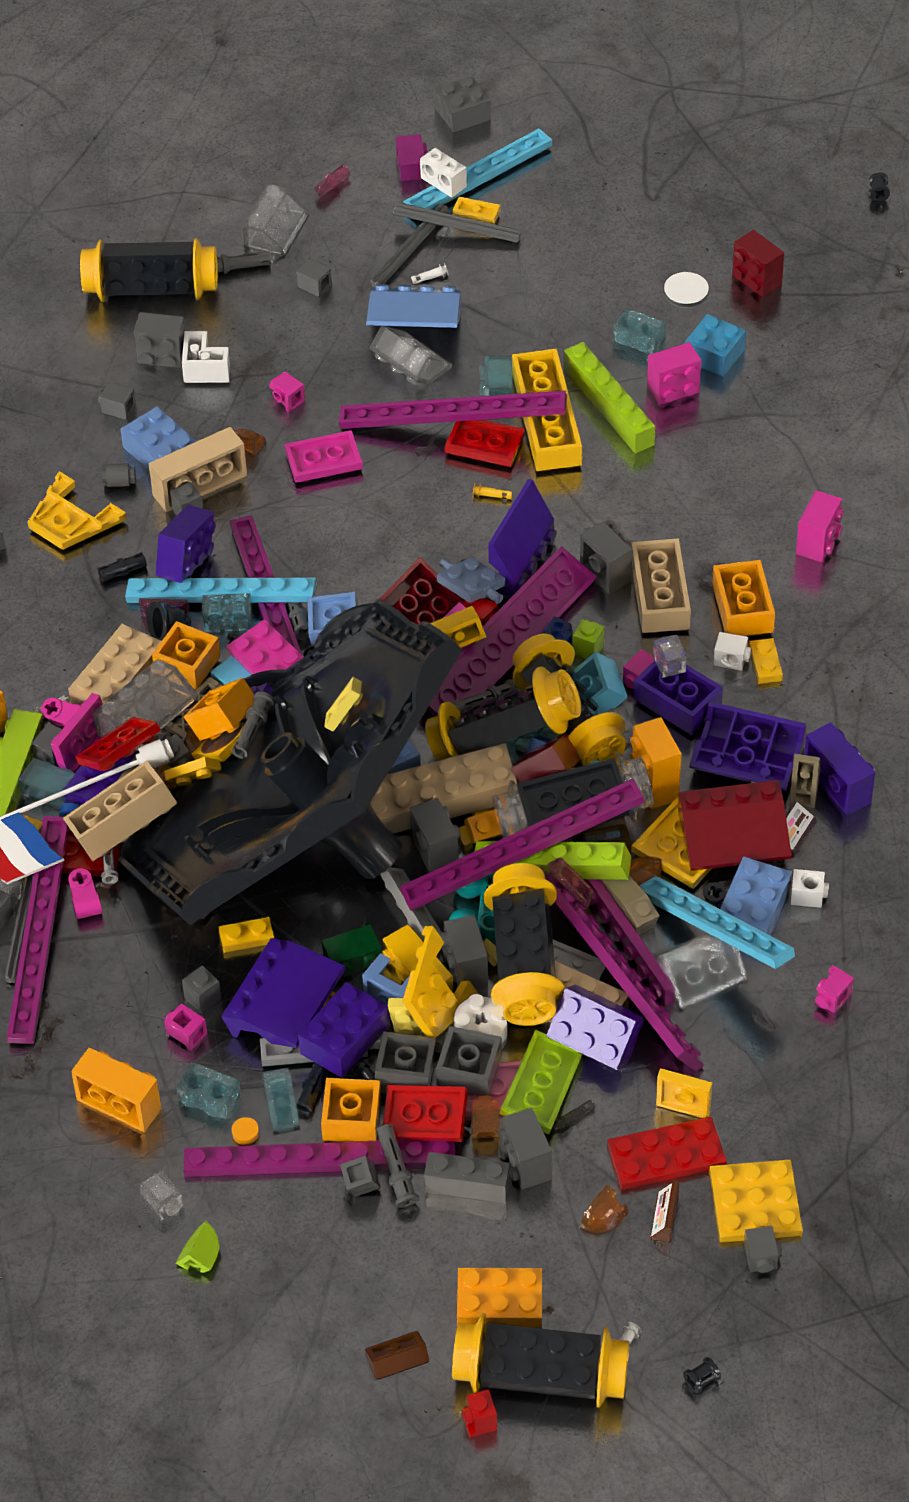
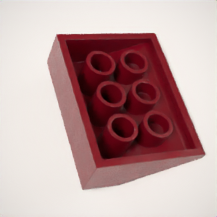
M421 557L379 598L394 607L411 622L418 625L423 621L433 623L440 620L459 602L463 604L466 601L437 582L438 573Z
M779 780L678 792V814L690 871L740 865L743 857L760 862L792 859L784 800Z

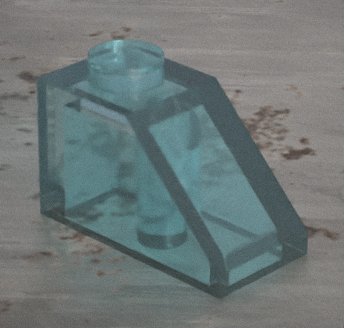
M288 1068L261 1073L273 1131L300 1126L291 1074Z

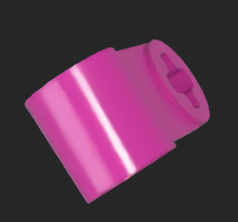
M48 698L42 704L41 712L52 724L64 728L68 720L78 711L80 705L71 704L57 698Z
M83 868L73 870L69 875V884L77 920L101 914L100 900L97 891H95L90 872Z

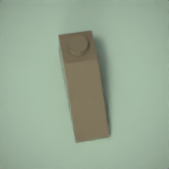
M794 754L790 794L791 805H795L798 802L801 806L815 808L821 770L819 757Z
M630 875L628 880L600 879L638 935L655 927L659 914L647 894Z

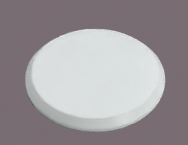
M691 272L674 274L666 280L664 285L666 295L671 300L682 304H691L702 300L707 295L709 289L707 281L702 276Z

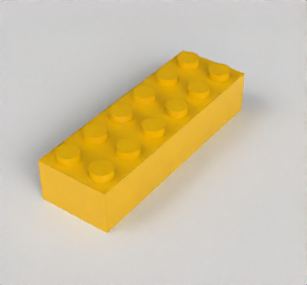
M557 348L512 354V376L517 394L566 391L567 394L565 414L523 417L536 471L582 465V444Z

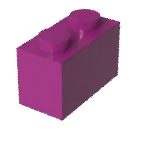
M421 134L395 137L396 156L401 181L422 179L420 158L427 154L426 142L422 143Z

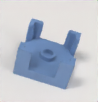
M355 592L307 598L308 634L311 646H314L319 633L331 619L349 608L358 606Z
M380 953L362 975L363 991L388 1005L389 998H404L409 977L402 985H399L381 975L380 973L390 963V958Z

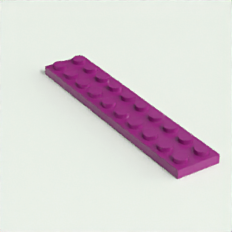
M561 546L483 626L486 638L461 648V654L428 706L427 711L435 717L438 715V709L442 703H454L466 699L470 696L486 692L489 686L495 685L514 666L512 660L517 648L527 639L538 634H544L587 590L597 577Z
M541 868L545 874V879L556 888L557 897L555 903L679 1060L696 1072L704 1066L699 1058L701 1052L693 1043L689 1044L684 1038L687 1036L678 1024L674 1025L670 1020L671 1014L664 1006H659L655 1001L657 999L656 995L649 987L645 988L641 983L642 977L626 964L628 962L627 958L619 950H615L612 946L614 944L612 939L605 932L602 933L598 928L600 924L591 914L588 915L584 911L586 906L583 903L581 905L552 876L551 872L548 873ZM561 879V881L572 891L571 887L563 879Z

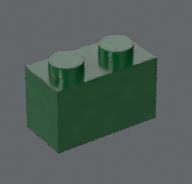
M371 925L322 940L323 956L345 966L346 969L342 977L349 976L359 970L368 969L378 955L382 954L381 946Z

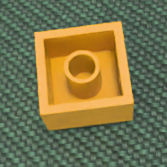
M176 621L152 654L154 673L197 689L221 656L219 637Z
M242 677L210 690L184 718L200 741L209 737L213 740L224 731L231 733L240 727L241 724L239 722L246 718L248 708L252 707L254 703V693Z
M326 1078L321 1120L323 1141H377L378 1133L376 1130L379 1124L381 1104L380 1080Z

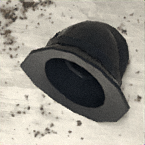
M154 601L149 604L145 612L151 636L161 641L176 621L190 626L192 623L191 618L186 615L182 608L165 602Z

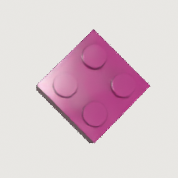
M690 342L648 355L647 388L658 405L700 392L701 359Z
M815 490L798 523L796 555L823 563L826 555L832 553L834 539H839L843 529V525H840L844 515V509L841 508L842 498Z

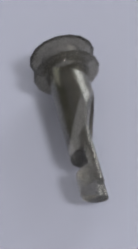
M589 1099L566 1115H558L554 1122L555 1128L560 1133H564V1130L567 1131L570 1124L595 1109L594 1102Z

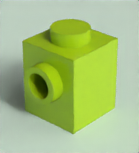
M582 619L572 635V647L574 648L575 655L587 659L594 652L600 653L604 647L605 626Z

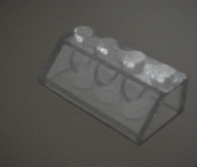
M157 659L93 712L96 733L98 736L104 737L133 716L157 722L160 729H162L198 698V694L175 666Z

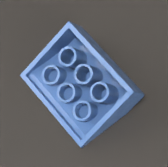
M377 284L376 288H372L370 291L366 325L457 328L461 317V290H456L455 286H443V289H434V286L423 285L420 286V289H411V285H398V288H389L387 284Z

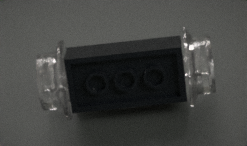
M616 752L615 758L524 781L516 785L513 780H510L507 792L492 796L502 838H506L633 778L645 803L606 821L630 816L633 822L636 821L640 809L654 805L650 780L642 758L637 757L625 760L619 752Z

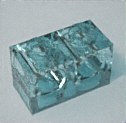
M627 308L614 324L613 341L647 354L656 353L666 339V322Z
M251 593L203 595L202 616L204 632L250 630L253 621Z
M191 1062L177 1085L178 1099L182 1104L187 1107H196L212 1117L218 1116L223 1119H227L241 1096L239 1080Z

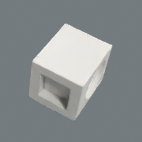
M719 632L714 650V666L742 671L744 662H749L751 647H747L748 637Z
M794 869L791 905L822 908V899L828 898L829 883L824 882L825 872Z

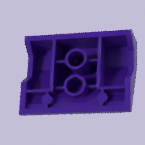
M531 479L527 480L488 543L489 563L499 571L498 574L505 578V586L501 587L500 591L510 597L527 582L530 575L533 576L535 574L538 561L544 559L549 543L552 544L557 534V531L554 530V518L534 481Z
M709 702L706 723L701 738L697 740L689 767L747 782L753 781L757 783L779 780L781 790L787 791L792 779L794 754H802L806 741V724Z
M271 938L221 1017L233 1037L237 1038L242 1030L256 1032L271 1044L297 1048L299 1046L298 1034L321 1010L346 968L344 965L292 941Z

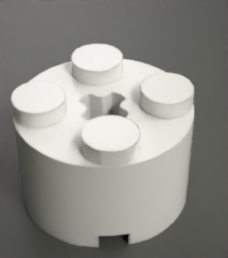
M473 994L458 1006L454 1015V1027L501 1036L502 1049L507 1042V1020L503 1016V1007L501 1005H495L489 997Z

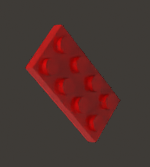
M712 1117L607 1139V1146L621 1190L709 1171L710 1166L727 1165Z

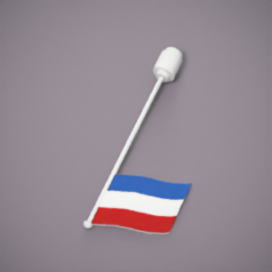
M159 739L139 747L140 753L136 754L137 760L1 816L0 880L10 884L65 861L64 858L56 854L48 846L36 827L21 813L138 764L141 765L145 761H148L153 769L170 762V759L174 758L168 740L161 741Z

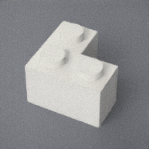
M185 331L182 355L184 383L229 382V348L209 347L207 331Z

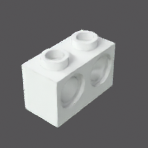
M437 148L432 149L420 158L421 178L451 198L467 187L466 167Z

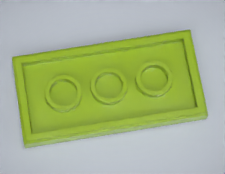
M535 1030L499 1114L508 1116L532 1108L542 1131L549 1134L583 1054L547 1037V1034Z

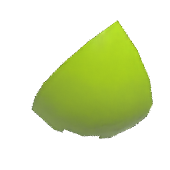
M207 1221L202 1223L192 1234L175 1264L187 1270L190 1266L201 1268L200 1272L203 1273L211 1270L218 1256L219 1240L214 1228Z

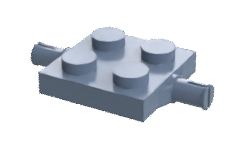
M470 557L458 564H453L447 558L440 561L439 566L445 570L437 574V582L467 602L472 603L481 598H489L496 604H499L503 600V595L496 592V590L505 586V578L474 557Z

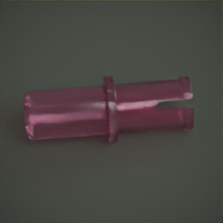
M340 165L332 173L326 174L325 179L315 187V192L319 196H324L332 188H338L340 182L350 176L348 167Z

